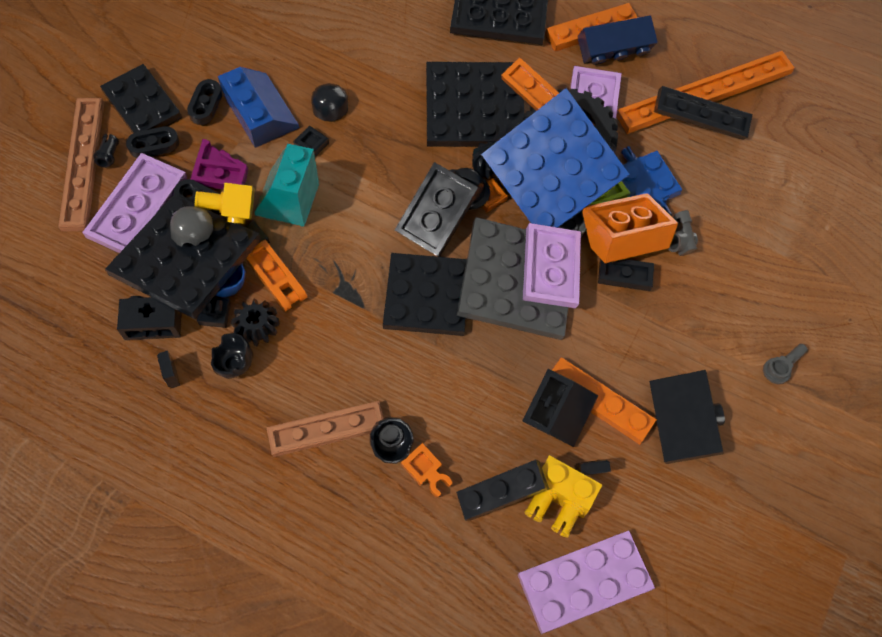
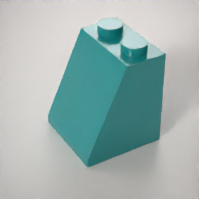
M293 144L286 145L269 172L254 212L255 216L305 226L319 187L314 149Z

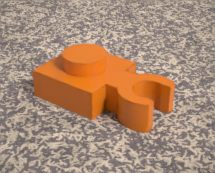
M423 443L400 464L420 486L427 481L430 484V492L435 497L441 495V492L436 488L438 481H443L448 487L452 485V480L449 476L437 472L442 463Z

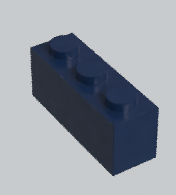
M651 15L586 27L577 36L584 64L592 62L593 65L604 63L606 59L614 58L616 61L622 60L631 54H636L637 56L646 55L658 43Z

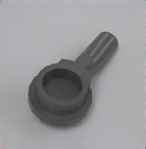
M799 344L786 356L767 360L763 366L764 376L775 384L787 382L791 377L793 364L807 353V347L804 344Z

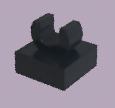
M213 297L198 315V324L200 326L226 328L231 306L230 300Z

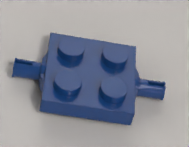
M630 146L627 149L625 147L621 154H623L627 163L623 166L630 175L622 182L629 190L630 197L648 193L672 216L673 213L666 205V202L671 198L681 195L682 188L659 152L654 151L643 157H636Z

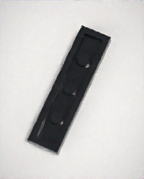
M665 86L659 88L654 107L655 113L741 140L748 138L753 115Z

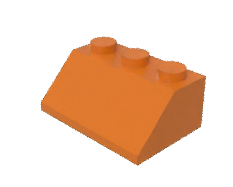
M648 193L588 205L582 209L590 248L604 263L670 248L678 222Z

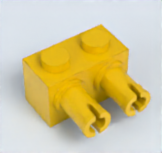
M224 183V191L221 194L196 191L195 207L220 211L221 216L228 217L227 222L245 224L246 219L252 220L255 189L253 186Z
M549 455L542 467L549 490L534 495L524 513L531 518L534 511L537 510L533 520L542 522L551 502L557 503L562 506V509L551 529L558 533L563 525L564 528L560 535L568 538L578 516L584 518L589 512L602 484Z

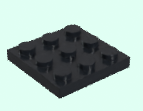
M391 253L383 329L464 336L466 318L457 316L467 259Z

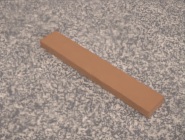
M77 98L58 225L61 232L84 231L89 224L97 165L93 155L99 149L104 110L102 98Z

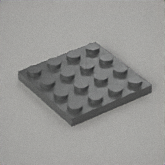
M476 217L473 222L457 316L562 340L565 336L568 307L523 300L526 229Z

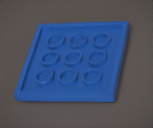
M567 88L481 154L532 224L556 228L566 223L582 211V209L630 175Z

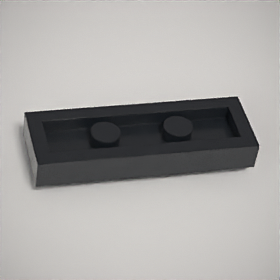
M535 459L456 493L464 519L471 521L549 490L540 461Z

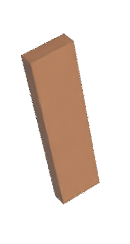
M379 401L266 427L271 454L273 457L368 435L371 433L375 423L383 419Z

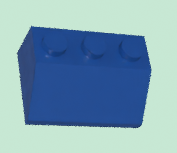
M238 67L218 76L223 96L255 148L300 128L266 73Z

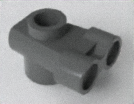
M684 210L676 213L673 218L678 222L668 249L671 252H678L679 256H685L697 250L698 237L692 231L690 224L692 219L689 211Z

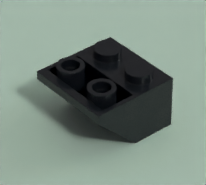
M547 369L522 422L574 447L598 395L578 383Z

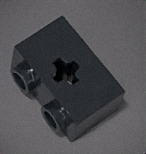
M131 296L127 299H119L117 330L124 340L181 338L182 312L152 297Z

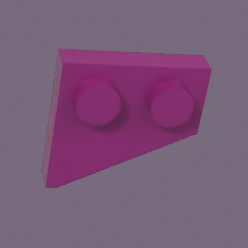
M202 139L190 180H194L206 187L224 189V183L245 185L248 167L240 160L233 159L224 150L219 151L211 146L210 141L207 139Z

